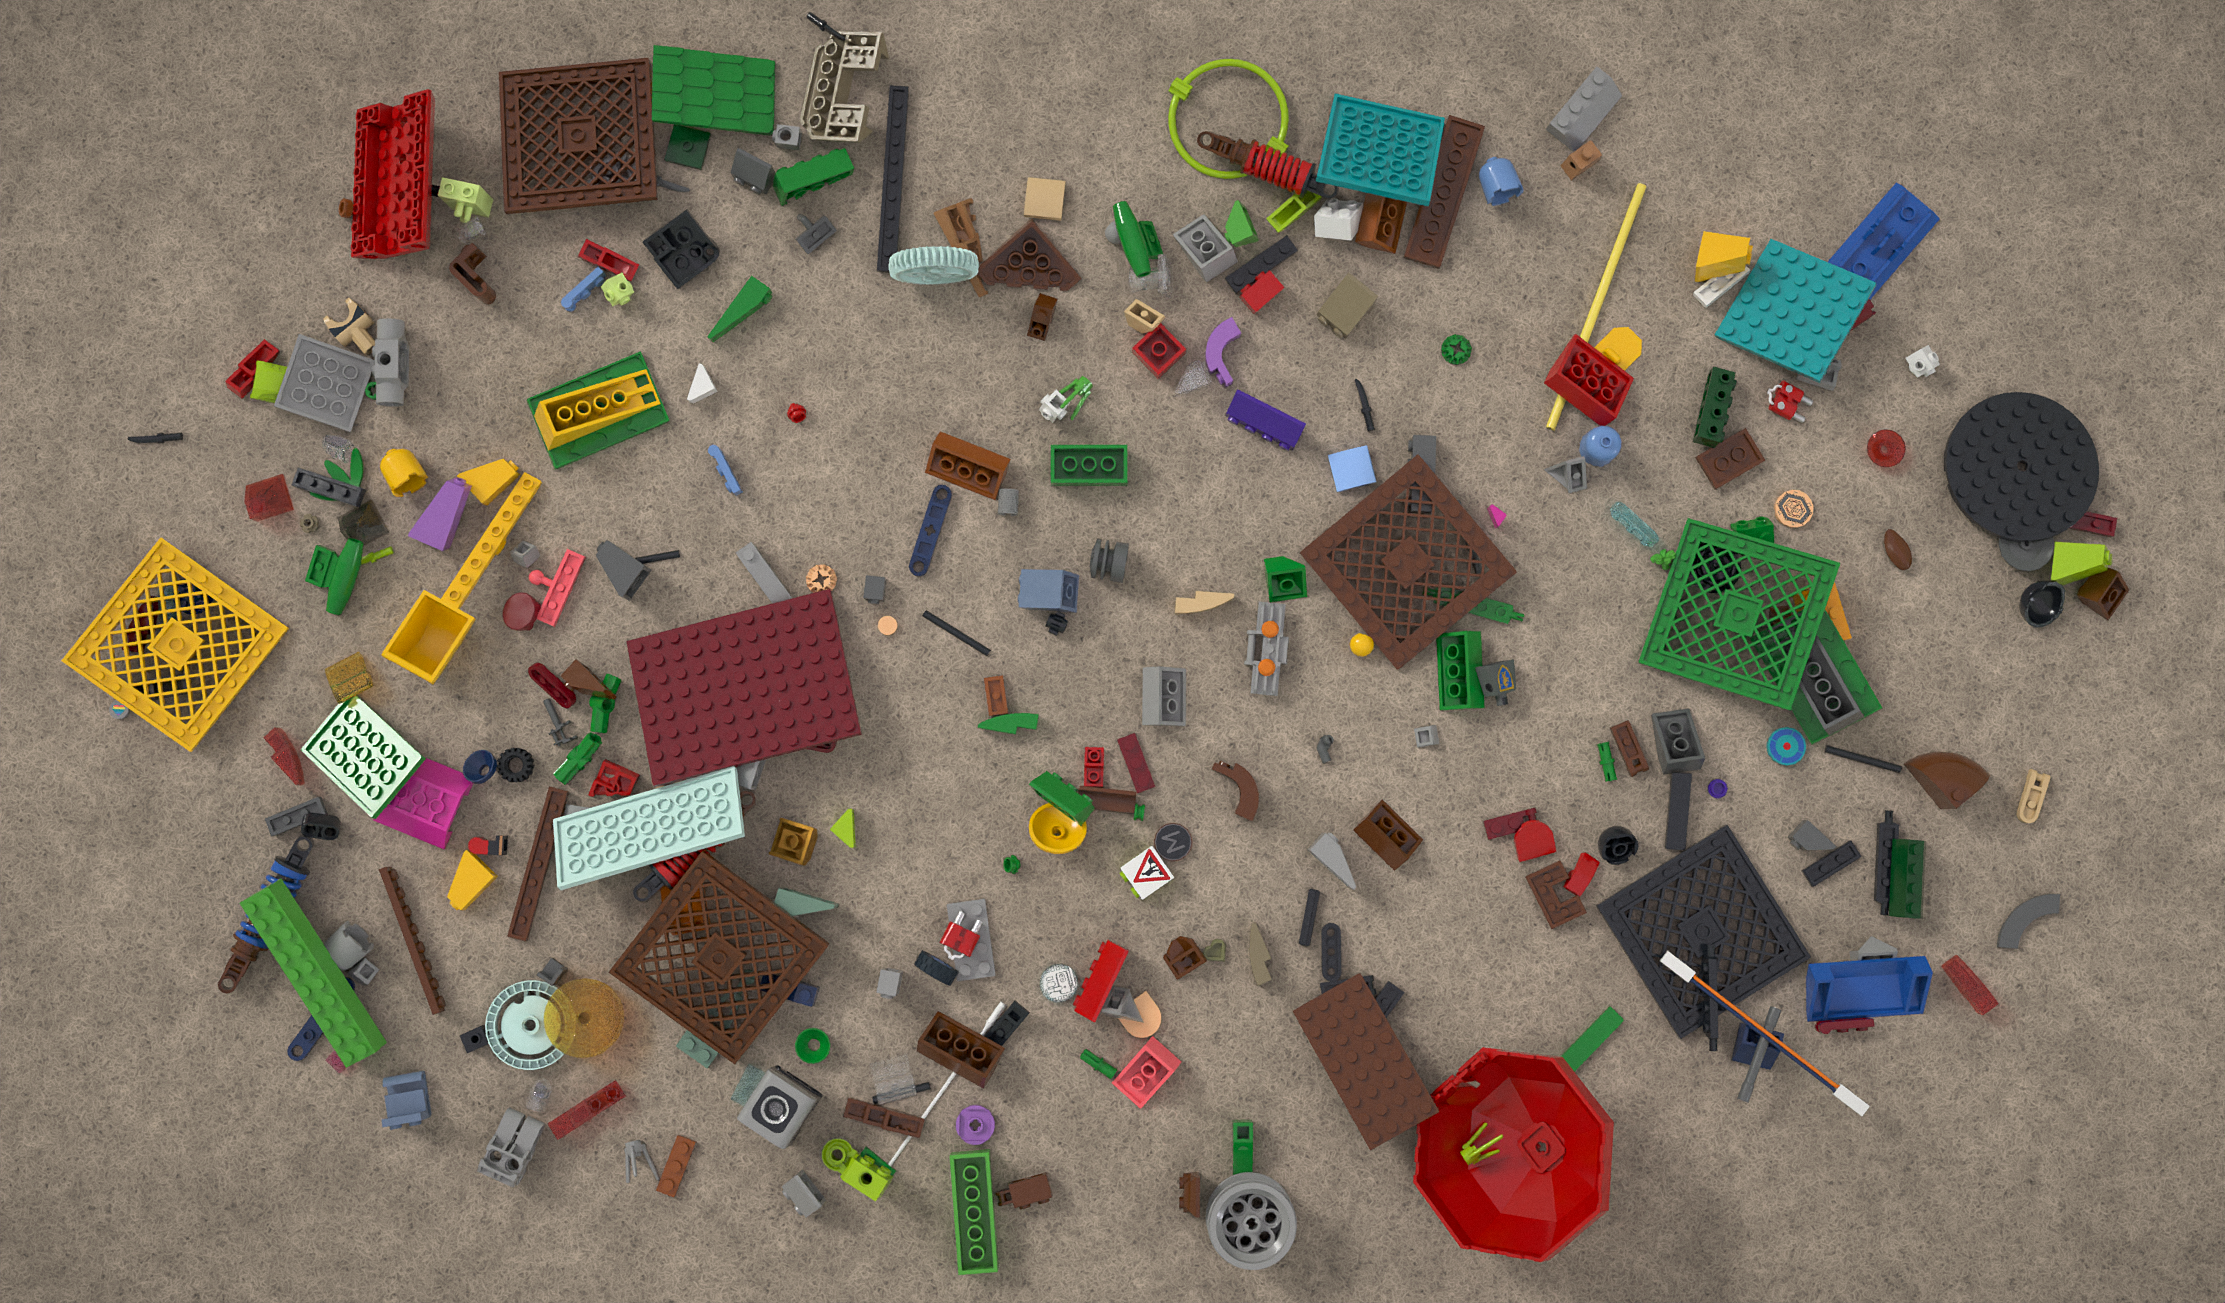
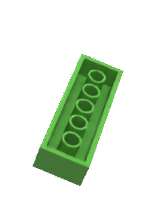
M990 1149L951 1152L950 1169L958 1275L998 1272L999 1262Z

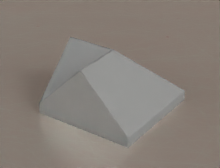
M1871 936L1858 951H1850V961L1896 958L1898 950Z

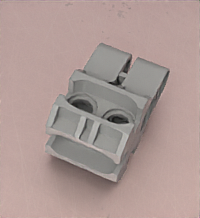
M509 1107L495 1135L487 1145V1152L484 1158L481 1159L477 1172L510 1187L518 1185L524 1177L528 1162L531 1161L534 1155L535 1147L545 1127V1123L530 1116L524 1122L526 1115ZM495 1151L500 1152L501 1160L495 1159ZM513 1159L518 1161V1168L512 1166Z

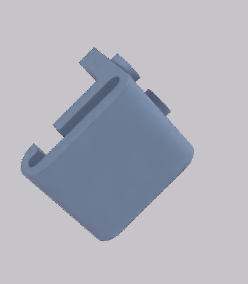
M425 1071L385 1077L383 1079V1087H387L388 1095L384 1096L387 1118L381 1120L382 1127L389 1126L390 1130L402 1128V1124L409 1123V1126L421 1124V1120L431 1117L432 1113Z

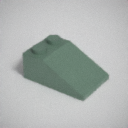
M785 887L778 888L774 903L792 916L834 909L839 906L838 903Z

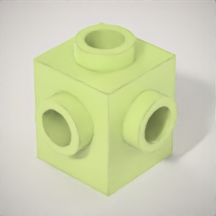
M623 273L607 279L601 286L605 298L610 301L612 306L619 303L622 306L631 300V295L634 293L631 283L627 281Z

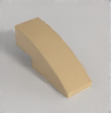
M1196 591L1195 599L1176 597L1175 614H1193L1212 610L1233 600L1234 594Z

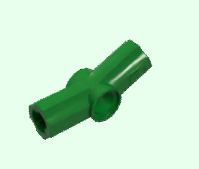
M606 673L603 683L616 695L622 681L620 678ZM591 696L589 705L593 711L590 731L607 733L609 715L615 707V700Z
M589 732L581 743L570 751L564 763L553 773L555 778L564 785H567L579 771L584 770V766L592 761L591 757L601 746V737Z

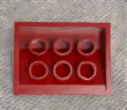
M1574 334L1550 369L1544 384L1598 425L1606 426L1617 418L1634 378L1580 336Z

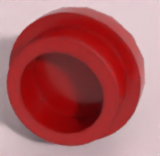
M792 403L788 409L787 416L792 422L799 423L806 418V409L802 405Z

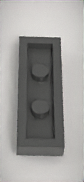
M316 797L265 818L271 837L301 826L302 818L307 813L328 815L322 797Z

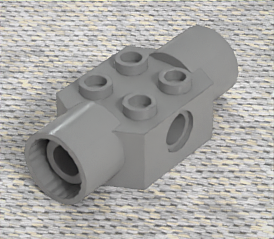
M378 319L377 339L375 340V346L372 348L373 357H375L372 374L376 380V404L387 407L403 406L404 390L409 386V345L405 337V322L399 319Z

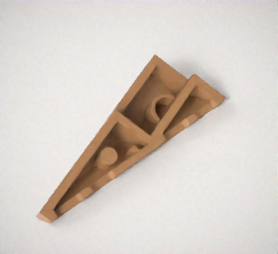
M970 198L934 212L933 214L951 247L970 250L977 255L978 262H982L979 234L975 232L972 221L976 220V216L971 215L969 207L970 204H973V199ZM977 274L969 280L977 295L982 297L987 295L988 291H985L982 278Z

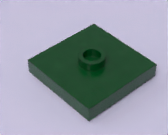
M674 124L664 160L702 170L711 133Z

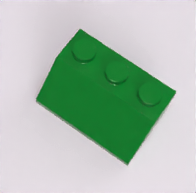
M1046 771L1029 783L1037 795L1080 826L1083 825L1095 809L1092 804L1093 800L1085 794L1079 795L1076 787L1070 783L1064 784L1062 782L1063 778L1055 772L1050 774Z

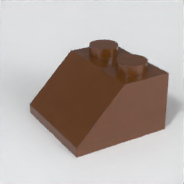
M2108 568L2107 571L2090 576L2085 584L2079 588L2077 596L2084 605L2109 621L2128 593L2129 588L2119 571Z

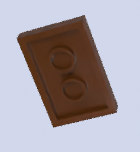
M1746 428L1719 443L1715 448H1710L1695 457L1714 490L1766 461Z

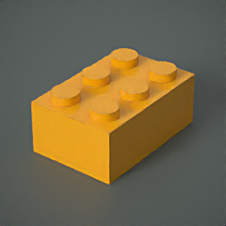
M1834 583L1825 610L1842 639H1851L1850 630L1836 584ZM1810 590L1801 592L1805 600H1807ZM1799 594L1793 596L1795 606L1803 603ZM1804 607L1798 609L1797 612L1803 610Z

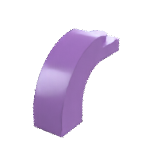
M1232 317L1214 329L1208 339L1205 352V362L1209 374L1211 375L1217 371L1216 378L1220 385L1224 383L1225 387L1232 385L1233 379L1222 361V351L1228 343L1241 336V332Z

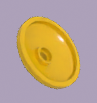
M1050 803L1036 809L1029 821V834L1034 844L1041 850L1052 854H1065L1075 850L1082 844L1087 832L1086 821L1080 826Z

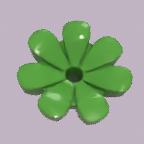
M1666 549L1660 551V554L1653 555L1650 560L1652 563L1661 564L1662 569L1667 570L1670 568L1669 563H1671V560L1676 557V553L1673 550L1666 553Z

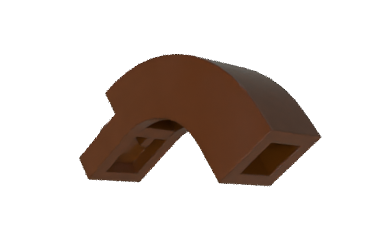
M1219 761V763L1214 762L1211 770L1231 778L1239 787L1240 800L1234 814L1253 821L1259 804L1258 788L1253 777L1245 768L1237 763L1234 764L1233 769H1229L1230 765L1223 761Z

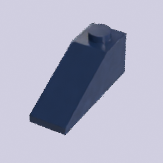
M773 974L774 982L780 975ZM763 975L760 984L770 983L769 975ZM801 981L787 1000L813 1007L815 1006L820 987ZM769 988L761 989V991L767 992L769 990Z

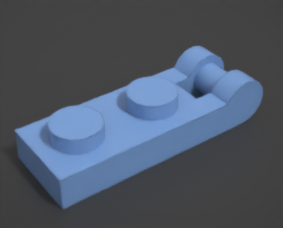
M597 267L562 298L561 305L569 312L574 311L576 303L581 299L588 298L591 294L590 291L595 286H601L605 282L604 278L607 275Z
M716 445L709 446L708 453L717 460L719 465L716 468L721 476H725L727 480L725 486L729 493L733 492L736 496L743 493L721 449Z

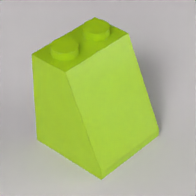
M2055 542L2051 581L2066 585L2107 571L2108 565H2112V554H2110V550H2108L2106 545Z

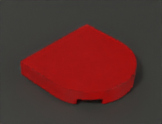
M1530 820L1523 823L1514 836L1519 862L1557 852L1552 830L1547 824L1539 820Z

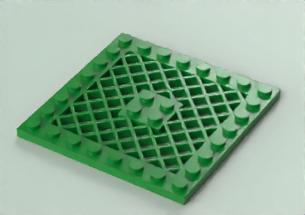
M1687 518L1676 551V557L1673 559L1638 663L1791 711L1841 563ZM1700 543L1706 544L1699 548ZM1713 547L1723 549L1724 551L1716 554ZM1710 548L1714 556L1704 560L1700 552ZM1732 552L1743 555V557L1735 560ZM1728 553L1732 562L1723 566L1719 557ZM1696 555H1698L1701 562L1693 566ZM1751 558L1757 559V560H1760V561H1763V562H1761V563H1759V564H1757V565H1754V563L1752 562ZM1716 559L1720 568L1710 572L1706 564ZM1748 559L1751 568L1742 572L1738 563ZM1770 564H1774L1782 568L1773 571ZM1735 565L1739 574L1729 578L1725 569ZM1767 565L1771 573L1761 577L1757 569ZM1704 566L1707 574L1697 578L1694 570ZM1786 570L1790 579L1780 583L1776 574ZM1790 570L1801 573L1793 577ZM1722 571L1727 580L1716 584L1713 575ZM1754 571L1758 579L1748 584L1744 575ZM1691 572L1695 580L1687 584ZM1808 575L1814 576L1813 582ZM1773 576L1777 585L1767 589L1763 581ZM1805 576L1809 585L1799 589L1795 580ZM1710 577L1714 586L1704 590L1700 582ZM1741 577L1745 586L1736 590L1731 581ZM1792 582L1796 591L1786 595L1783 586ZM1729 583L1732 591L1726 589L1724 595H1722L1719 587ZM1761 583L1764 592L1755 596L1750 587ZM1698 584L1701 592L1691 596L1687 588ZM1779 588L1784 597L1773 601L1770 592ZM1810 588L1807 600H1805L1801 592ZM1716 589L1720 598L1710 602L1706 594ZM1748 589L1752 597L1740 594V592ZM1685 590L1689 598L1680 602ZM1799 594L1803 603L1793 607L1789 598ZM1767 595L1771 603L1762 607L1764 600L1758 598ZM1704 596L1708 604L1698 609L1694 600ZM1786 600L1790 609L1780 614L1776 605ZM1691 602L1695 610L1685 615L1681 606ZM1721 602L1718 613L1716 614L1713 605ZM1710 607L1714 616L1704 621L1700 612ZM1773 607L1777 616L1768 620L1763 611ZM1804 607L1801 618L1799 619L1796 610ZM1679 608L1682 617L1674 620ZM1761 613L1765 622L1756 625ZM1793 613L1797 621L1787 626L1783 616ZM1698 614L1701 623L1692 627L1687 618ZM1780 619L1784 628L1774 632L1770 623ZM1685 620L1689 629L1679 633L1675 624ZM1715 620L1713 627L1719 629L1710 632L1706 624ZM1767 625L1771 634L1761 638L1757 629ZM1798 625L1793 638L1789 629ZM1673 626L1676 635L1668 638ZM1704 626L1708 634L1698 639L1694 630ZM1726 631H1730L1738 635L1729 638ZM1786 631L1790 640L1780 644L1776 635ZM1691 632L1695 641L1685 645L1681 636ZM1723 632L1727 640L1717 645L1713 636ZM1753 632H1755L1759 640L1748 644L1745 636L1752 638ZM1742 637L1746 646L1736 651L1732 641ZM1773 637L1778 646L1768 650L1763 641ZM1679 638L1683 647L1673 651L1669 642ZM1710 638L1714 647L1704 651L1700 642ZM1729 643L1733 652L1723 657L1719 648ZM1761 643L1765 652L1755 657L1751 647ZM1698 644L1701 653L1692 657L1687 648ZM1791 644V647H1790V650H1789V653H1788V656H1787L1786 653H1785V651H1784V649H1783V647H1785V646ZM1665 645H1667L1670 652L1664 651ZM1748 649L1752 658L1742 663L1738 654ZM1780 649L1784 658L1774 662L1770 653ZM1685 650L1689 658L1677 655V653ZM1717 650L1720 659L1711 663L1706 654ZM1767 655L1771 665L1761 668L1757 660ZM1704 656L1708 664L1696 661V659ZM1736 656L1739 665L1730 669L1725 660ZM1723 662L1727 670L1714 665ZM1755 662L1759 670L1749 675L1745 665ZM1785 662L1782 674H1780L1777 665ZM1742 667L1746 676L1733 671ZM1774 668L1778 677L1768 681L1764 672ZM1761 673L1765 682L1752 677ZM1779 680L1777 686L1771 684V683L1776 682V681Z

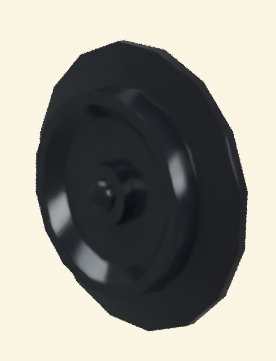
M1700 543L1699 548L1706 544ZM1713 547L1716 554L1724 551L1723 549ZM1710 548L1700 552L1704 560L1714 556ZM1732 552L1735 560L1739 559V555ZM1728 553L1719 557L1723 566L1732 562ZM1696 555L1693 566L1701 562L1698 555ZM1716 559L1706 564L1710 572L1720 568ZM1735 565L1725 569L1729 578L1739 574ZM1704 566L1694 570L1697 578L1707 574ZM1722 571L1713 575L1716 584L1727 580ZM1690 572L1689 577L1691 581H1694L1695 579L1692 573ZM1710 577L1700 582L1704 590L1714 586ZM1737 578V579L1731 581L1732 584H1733V586L1735 585V583L1738 581L1739 578ZM1727 583L1719 587V589L1722 593L1726 589H1731L1729 583ZM1715 589V590H1713V591H1711V592H1709V593H1718V592H1717V590Z

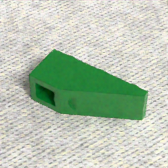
M1232 1120L1233 1175L1253 1172L1252 1120Z

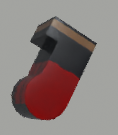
M497 835L496 840L474 837L468 843V849L474 854L507 855L508 835Z

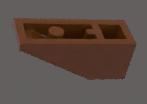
M577 659L561 675L566 681L564 685L572 692L577 690L581 694L613 700L617 697L586 665Z

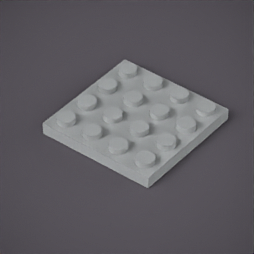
M299 334L274 407L351 433L375 360Z

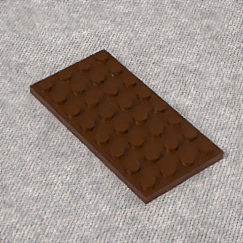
M1361 973L1293 1010L1295 1017L1370 1151L1439 1113L1438 1108Z

